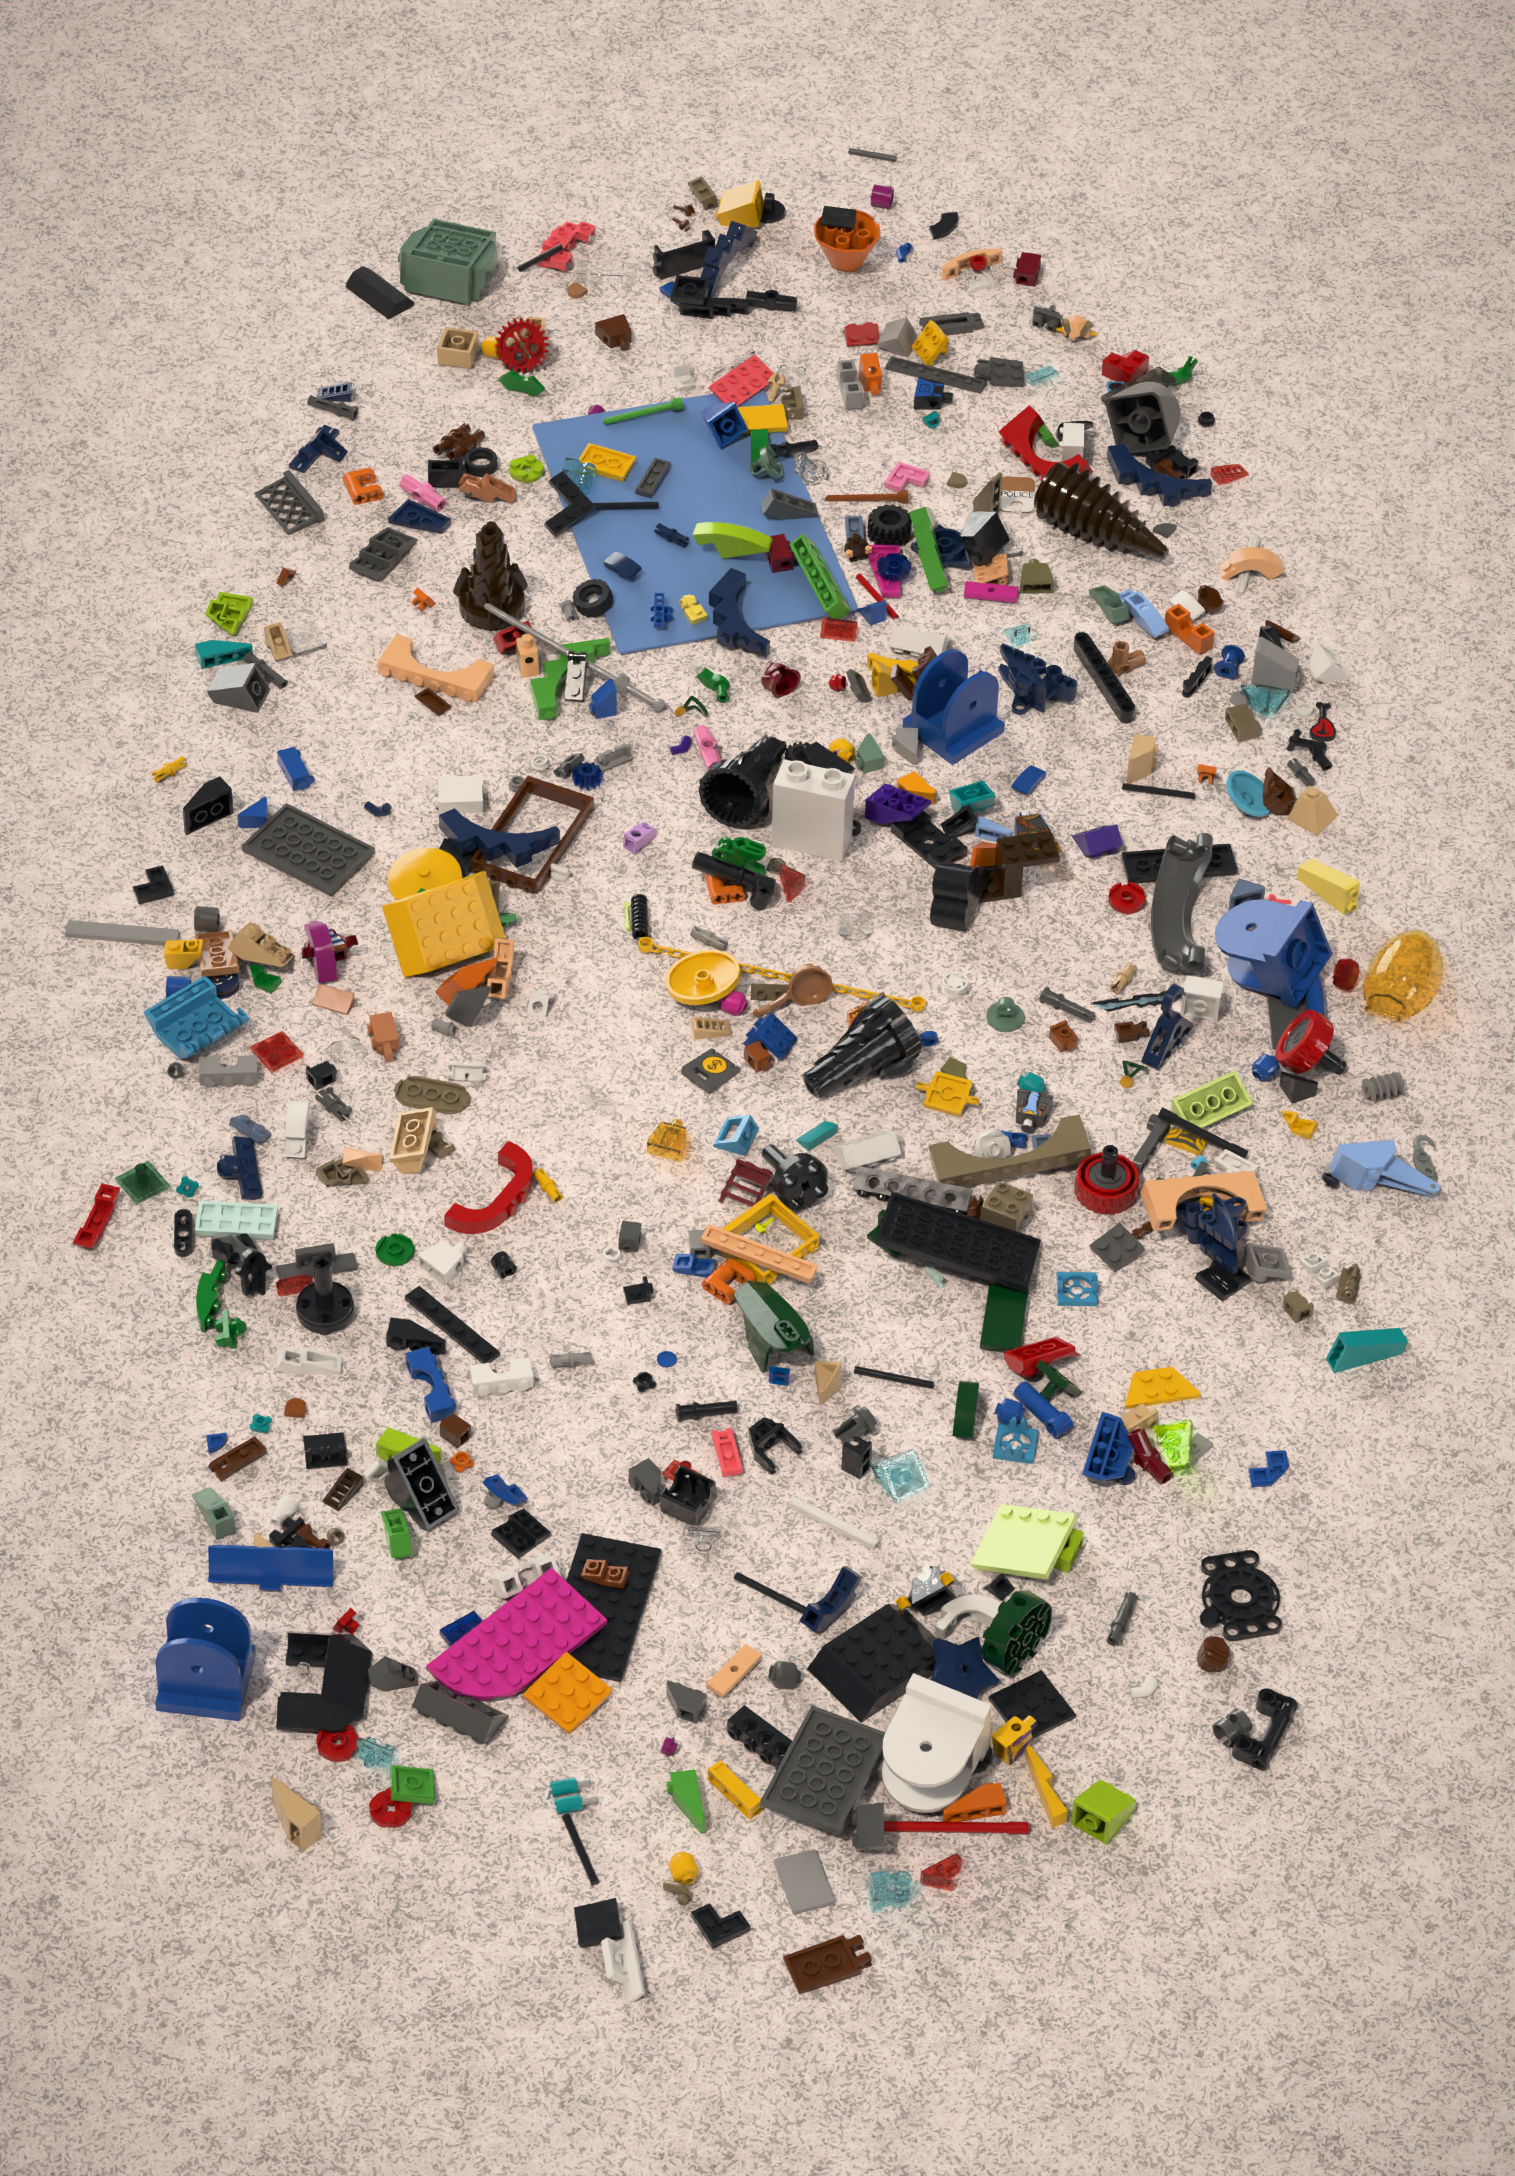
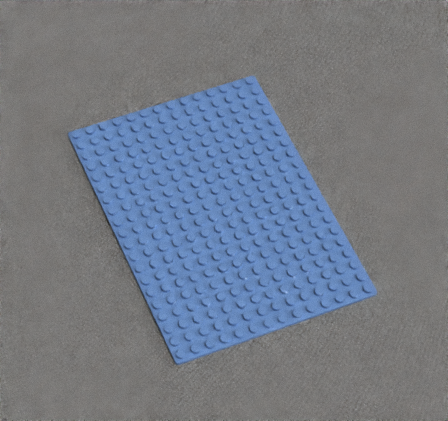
M762 389L738 407L770 405L764 389ZM715 394L682 399L683 410L672 411L670 409L608 425L603 423L605 418L669 403L670 401L543 422L532 426L551 478L563 471L592 503H659V509L595 510L570 527L590 579L605 581L612 592L613 603L608 611L604 612V616L620 654L716 638L719 626L713 624V610L715 608L709 605V591L730 568L746 574V587L739 596L737 608L742 619L753 631L830 617L825 613L796 556L795 562L792 563V570L776 573L771 572L765 553L721 559L714 543L697 544L693 536L697 523H730L756 530L767 536L785 534L786 540H789L790 544L803 533L815 542L851 610L847 614L858 611L857 604L819 516L775 519L763 515L761 502L771 488L812 502L792 454L789 457L780 456L776 459L777 462L780 461L782 464L784 475L781 478L774 480L769 474L762 478L754 477L750 472L751 434H742L720 449L700 413L711 404L723 403ZM782 432L768 433V446L786 442ZM589 443L636 456V463L624 482L575 469L576 462ZM654 458L671 462L670 469L652 498L635 494V489ZM757 468L755 473H758L761 468ZM558 494L562 507L565 509L569 504ZM658 523H661L670 529H676L678 533L689 537V541H686L688 545L682 547L673 541H667L665 537L654 532L655 529L659 530L655 527ZM616 551L635 561L641 566L642 570L634 578L627 579L620 577L616 570L605 567L603 561ZM596 593L597 598L599 599L601 597V594ZM654 593H664V606H671L673 608L671 613L673 620L664 621V628L662 626L654 628V621L651 622L650 617L654 615V611L650 610V607L654 605ZM694 595L697 605L700 604L707 613L708 620L691 625L684 615V609L681 608L679 600L683 596Z

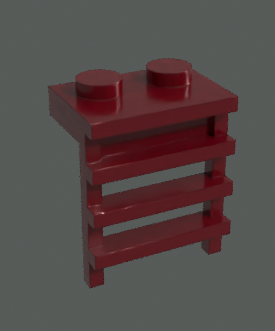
M737 1159L736 1165L731 1170V1175L726 1181V1186L721 1191L718 1202L722 1203L725 1197L747 1206H754L761 1201L768 1185L772 1186L773 1172L765 1168H759L751 1162ZM735 1176L761 1186L760 1192L733 1182ZM730 1187L757 1197L755 1203L729 1193Z

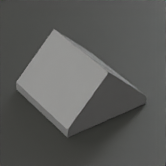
M906 317L887 322L876 346L897 355L908 357L918 335Z

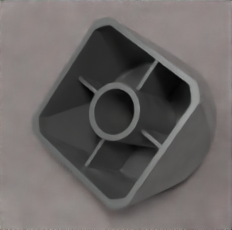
M1142 382L1109 397L1105 402L1115 445L1125 444L1130 453L1168 449L1178 428L1181 411L1177 398L1167 387L1156 382Z

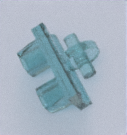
M369 1736L366 1739L360 1737L357 1739V1749L354 1757L364 1761V1767L370 1768L373 1764L386 1770L390 1769L395 1750L394 1746L389 1744L381 1746L377 1744L374 1738Z

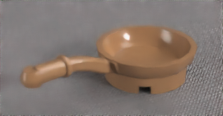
M809 963L801 965L792 972L793 975L789 979L788 992L784 993L774 1002L768 1003V1005L759 1009L756 1008L753 1011V1016L760 1017L770 1011L773 1012L774 1009L780 1007L789 999L801 1006L820 1004L831 994L833 987L832 978L820 966H813V964Z

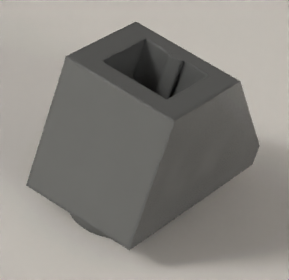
M647 1458L629 1469L628 1482L631 1488L637 1489L640 1492L641 1498L645 1502L651 1500V1505L655 1506L661 1483V1470Z
M386 1656L368 1669L371 1686L384 1692L419 1685L415 1668Z
M668 1680L666 1683V1695L677 1717L697 1724L707 1705V1694L698 1689H692L681 1683Z

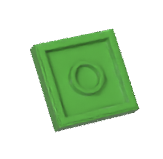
M391 1765V1800L434 1805L433 1769Z

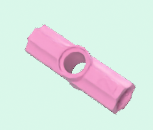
M407 474L399 482V486L410 493L413 500L419 501V504L424 503L435 511L442 510L447 504V500L434 492L433 487L427 482L422 484Z
M698 725L693 730V734L700 750V757L704 760L708 771L712 765L720 762L721 758L716 748V740L712 738L709 727Z

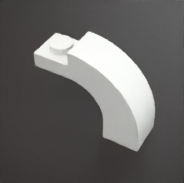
M289 1102L285 1131V1157L305 1158L307 1123L310 1120L311 1102Z
M966 1595L951 1600L941 1608L940 1619L935 1625L936 1638L945 1639L956 1625L965 1621H976L990 1627L998 1613V1607L1001 1602L982 1595Z

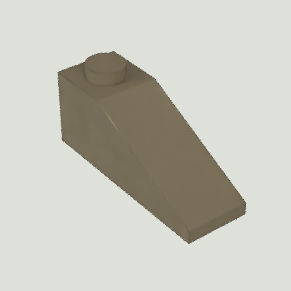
M1002 472L994 476L974 498L973 511L997 513L1000 511Z

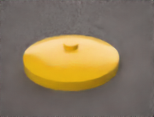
M419 848L403 854L394 862L389 871L388 885L392 897L397 901L416 894L421 888L429 890L462 879L463 877L458 861L451 854L437 848Z
M704 950L689 954L678 960L667 972L665 982L669 995L677 1002L687 1005H703L720 1000L731 993L740 981L741 972L737 960L731 954L719 950Z

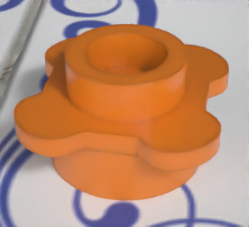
M463 1451L457 1452L454 1457L450 1458V1464L456 1467L455 1470L457 1472H463L464 1469L471 1468L474 1465V1462L470 1460L469 1454Z

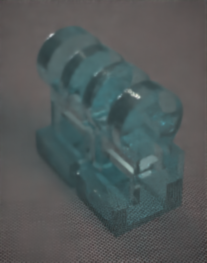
M566 457L562 471L585 495L590 493L597 470L596 466L592 463H580L578 459Z
M889 1871L871 1872L868 1890L871 1912H880L881 1907L887 1906L906 1907L910 1897L911 1875L906 1871H898L895 1874H889Z

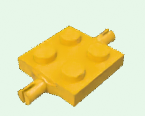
M936 1071L929 1084L919 1081L916 1084V1089L926 1091L923 1105L928 1109L960 1117L967 1103L977 1106L980 1103V1098L970 1096V1090L973 1085L971 1080Z

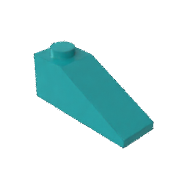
M220 640L195 643V654L201 669L244 660V656L248 652L253 653L251 643Z

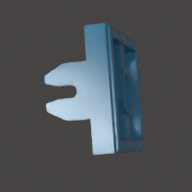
M1057 1272L1058 1306H1097L1098 1274L1096 1272ZM1073 1279V1285L1063 1287L1066 1281ZM1079 1279L1088 1282L1091 1288H1084L1080 1285ZM1076 1286L1080 1287L1082 1293L1074 1294L1071 1292V1289ZM1064 1293H1070L1074 1296V1299L1066 1296ZM1084 1293H1091L1088 1297L1080 1299V1296Z
M1016 1417L1009 1421V1425L998 1424L993 1459L1033 1464L1038 1429L1027 1428L1028 1423L1025 1418L1021 1419L1020 1424H1017ZM1014 1433L1013 1439L1009 1441L1001 1440L1005 1435ZM1020 1434L1025 1435L1029 1439L1030 1444L1023 1443L1020 1440ZM1018 1441L1021 1446L1017 1445L1016 1449H1012L1010 1443Z

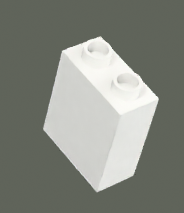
M783 759L773 784L771 846L843 861L852 838L855 775L841 772L835 768L826 769L807 765L802 761Z

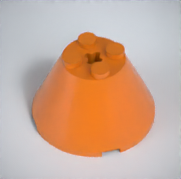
M856 210V222L853 230L822 226V216L819 217L814 225V235L831 267L840 271H856L880 238L879 223L877 224L874 221V217L860 210Z

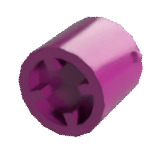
M874 184L871 193V205L886 209L891 208L894 198V187Z

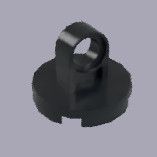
M766 192L760 222L775 223V221L784 218L785 207L781 202L775 200L774 193Z

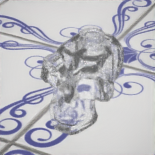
M803 451L801 453L802 456L797 459L794 473L800 476L804 485L814 486L826 483L830 478L828 464L820 459H809Z

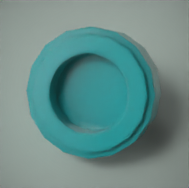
M937 411L922 417L924 424L931 429L936 428L940 423ZM934 419L935 424L932 425L930 421Z

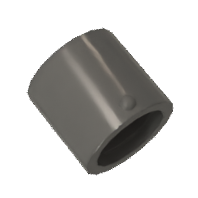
M196 906L194 930L217 932L220 922V909Z

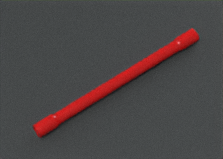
M884 1821V1832L1008 1833L1028 1835L1029 1822Z

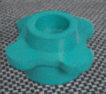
M183 1176L180 1185L176 1187V1192L178 1194L182 1193L186 1197H194V1191L199 1188V1183L187 1176Z
M259 1414L253 1415L250 1429L258 1433L268 1432L272 1418Z

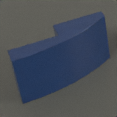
M616 551L603 561L605 567L616 570L620 577L627 579L634 578L642 570L641 566L635 561Z

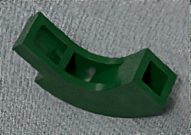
M959 1380L952 1436L973 1438L980 1388L978 1382Z

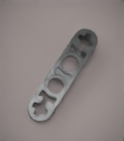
M1151 1114L1146 1129L1151 1130V1133L1132 1161L1139 1174L1148 1163L1149 1156L1153 1155L1157 1149L1156 1145L1158 1142L1161 1143L1171 1126L1170 1123L1158 1118L1156 1114Z

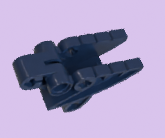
M1004 643L1001 644L1000 654L1007 665L1001 663L998 671L1015 695L1011 706L1013 713L1023 715L1030 707L1044 713L1047 699H1061L1066 702L1076 699L1077 681L1063 675L1060 666L1050 665L1046 667V662L1043 659L1036 658L1019 649H1013V647ZM1042 674H1046L1043 679H1041V677L1039 676ZM1016 706H1023L1024 708L1019 710V709H1016L1015 707H1016Z
M1213 1193V1208L1203 1211V1206L1200 1203L1183 1201L1178 1204L1175 1210L1177 1217L1175 1225L1187 1233L1189 1243L1200 1244V1250L1204 1254L1216 1260L1222 1267L1225 1266V1269L1230 1273L1238 1272L1237 1241L1248 1230L1247 1223L1239 1220L1247 1207L1246 1200L1240 1197H1233L1223 1201L1217 1194ZM1236 1203L1241 1204L1240 1206H1234Z

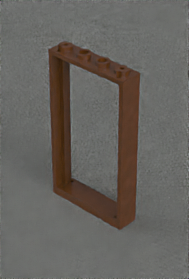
M527 776L491 830L503 832L531 792H533V795L578 809L580 812L535 879L483 862L485 856L479 849H477L470 860V872L476 874L486 871L487 878H490L492 881H500L509 887L523 889L526 893L538 894L551 874V864H558L593 811L594 797Z

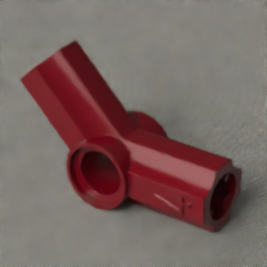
M1140 1427L1129 1432L1127 1436L1135 1452V1464H1138L1143 1469L1142 1471L1146 1470L1159 1484L1168 1482L1173 1477L1174 1472L1161 1460L1160 1453L1151 1445L1145 1429Z

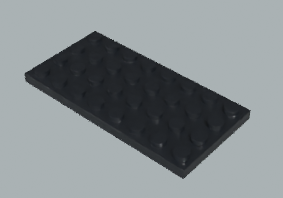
M892 1191L875 1244L1026 1293L1041 1239Z
M581 1533L566 1582L607 1619V1625L570 1653V1655L598 1678L621 1682L662 1549ZM586 1560H606L608 1566L628 1567L629 1575L624 1588L609 1587L582 1578L581 1574Z

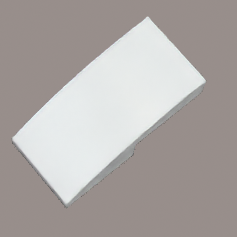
M1183 590L1169 599V603L1172 606L1180 604L1191 613V621L1198 619L1201 614L1206 612L1193 597Z
M1313 1252L1300 1259V1264L1325 1289L1340 1281V1274L1330 1268L1327 1259L1317 1252Z

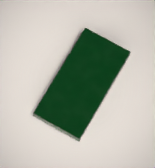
M989 1284L980 1349L1005 1352L1020 1347L1029 1289L1025 1293L1007 1286Z

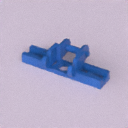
M654 593V605L650 607V610L654 611V615L650 617L651 622L654 621V628H657V626L664 628V621L673 620V615L671 614L673 608L671 606H664V593Z

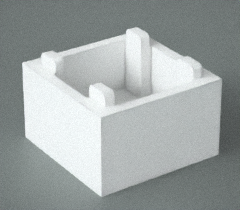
M1064 423L1063 428H1060V434H1063L1058 447V452L1061 453V460H1058V462L1068 460L1077 454L1083 458L1084 424Z
M1187 975L1184 984L1186 995H1182L1180 1014L1185 1017L1217 1023L1222 1004L1224 982Z

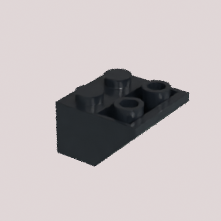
M428 460V483L432 487L460 486L459 481L463 476V460Z

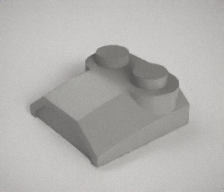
M1247 1243L1244 1262L1248 1274L1253 1281L1264 1282L1267 1277L1292 1276L1284 1249Z

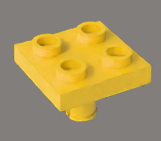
M930 320L915 340L912 349L926 365L931 366L939 354L945 355L948 352L946 344L950 339L934 321Z

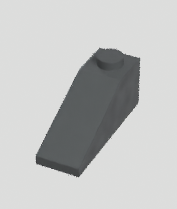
M772 488L761 502L763 515L775 519L818 516L816 503Z

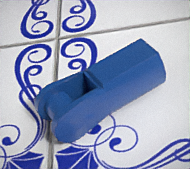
M998 1130L1009 1138L1011 1147L1026 1148L1027 1134Z

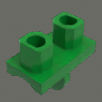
M227 1309L222 1311L223 1317L214 1320L216 1331L218 1333L223 1331V1333L215 1335V1342L218 1347L228 1345L230 1349H236V1336L240 1337L247 1330V1325L240 1318H231Z

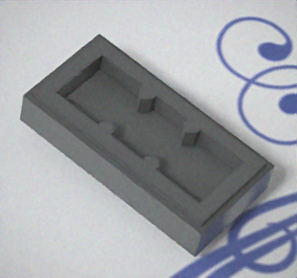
M849 669L846 674L855 697L865 703L870 702L871 696L863 676Z

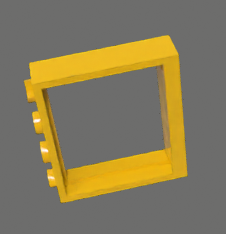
M771 1193L722 1228L741 1235L771 1213L805 1241V1243L792 1251L790 1255L804 1260L807 1254H813L819 1248L820 1235ZM718 1250L726 1258H732L750 1269L756 1277L755 1282H763L770 1285L781 1274L771 1269L763 1272L753 1262Z

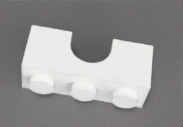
M530 1359L509 1360L510 1369L503 1374L494 1373L490 1368V1363L470 1365L473 1395L486 1396L494 1392L507 1393L510 1390L519 1389L525 1391L533 1388V1373Z
M545 1554L490 1578L496 1595L505 1599L521 1592L524 1587L530 1585L550 1568L554 1569L559 1575L560 1573L554 1556Z

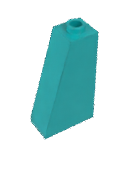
M1400 1328L1339 1332L1326 1357V1361L1333 1373H1338L1401 1355L1408 1341Z

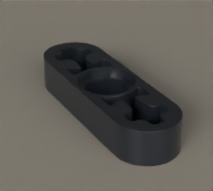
M180 1209L174 1215V1252L179 1257H187L192 1253L193 1220L192 1213L187 1209ZM183 1216H186L185 1224L181 1222ZM181 1231L188 1232V1235L179 1236L178 1233ZM181 1242H185V1250H181Z

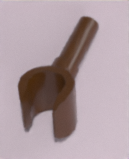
M692 204L673 206L674 209L684 211L686 217L691 216V213H695Z
M675 217L672 218L674 222L679 224L680 230H683L689 224L688 219L682 221Z

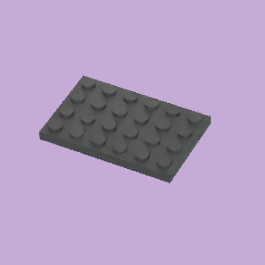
M285 803L242 845V851L332 896L375 853V847Z
M811 1705L761 1798L760 1806L840 1835L883 1753V1739L886 1732Z

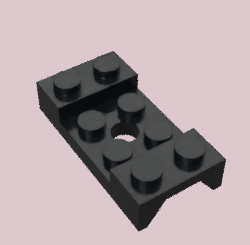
M922 811L913 820L891 823V832L934 869L940 863H948L957 856L967 857L968 847L956 837L951 839L931 822V816L925 811ZM926 840H931V841H933L934 843H932V844H931V843H925V841H926Z

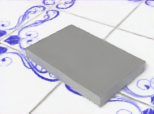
M815 1849L774 1859L775 1868L793 1915L835 1905V1900Z

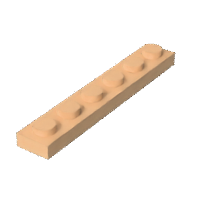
M708 1224L701 1237L702 1244L808 1284L811 1283L818 1269L817 1264Z

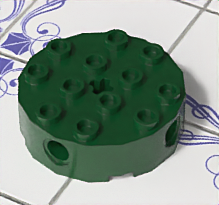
M1028 1590L1015 1591L1007 1602L1003 1601L999 1605L998 1613L990 1627L983 1633L985 1640L981 1648V1654H983L984 1661L1002 1673L1008 1675L1019 1673L1023 1669L1019 1667L1021 1662L1028 1655L1033 1658L1038 1651L1035 1648L1041 1639L1045 1640L1052 1621L1051 1605Z

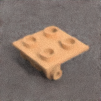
M1007 553L996 555L987 565H974L975 582L987 583L996 579L998 584L1006 585L1008 582Z

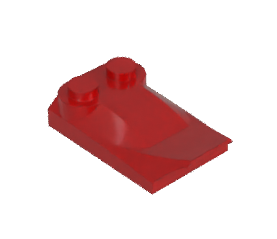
M1056 1336L1004 1352V1360L1009 1369L1023 1375L1025 1378L1035 1376L1039 1369L1036 1365L1040 1360L1051 1364L1061 1358L1081 1356L1080 1353L1076 1352L1074 1345Z

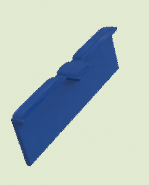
M241 1545L208 1546V1582L260 1584L259 1590L267 1591L280 1590L281 1585L333 1587V1550Z

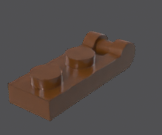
M254 1436L213 1460L208 1468L211 1472H215L217 1478L222 1482L233 1473L267 1454V1449Z

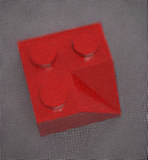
M1137 350L1121 356L1111 352L1103 360L1102 376L1116 382L1124 381L1126 387H1131L1148 371L1149 356Z

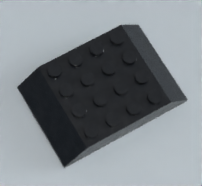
M886 1604L825 1644L807 1670L862 1723L906 1694V1686L913 1673L926 1679L933 1675L936 1657L932 1641L936 1637L906 1608L899 1610L895 1604Z

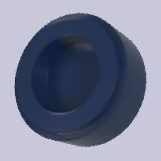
M1127 1466L1124 1477L1115 1480L1121 1485L1132 1484L1135 1480L1134 1469Z

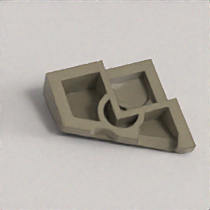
M343 1158L336 1162L331 1160L316 1168V1176L324 1185L364 1184L369 1182L368 1177L360 1166L355 1168L342 1165Z

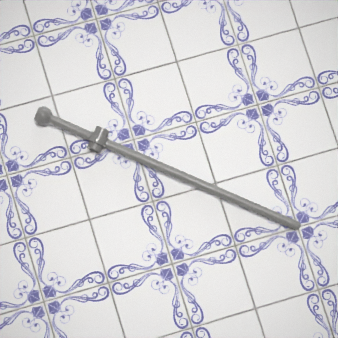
M489 603L484 605V608L568 657V652L571 650ZM587 660L588 669L607 680H613L617 693L623 694L624 690L652 705L655 712H662L665 709L666 703L663 699H654L628 683L630 677L621 673L619 677H616Z

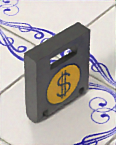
M711 1048L682 1066L681 1074L709 1094L740 1073L741 1068L735 1067L733 1062L719 1052L716 1053V1050ZM696 1070L705 1075L708 1079L704 1080L702 1077L696 1074Z

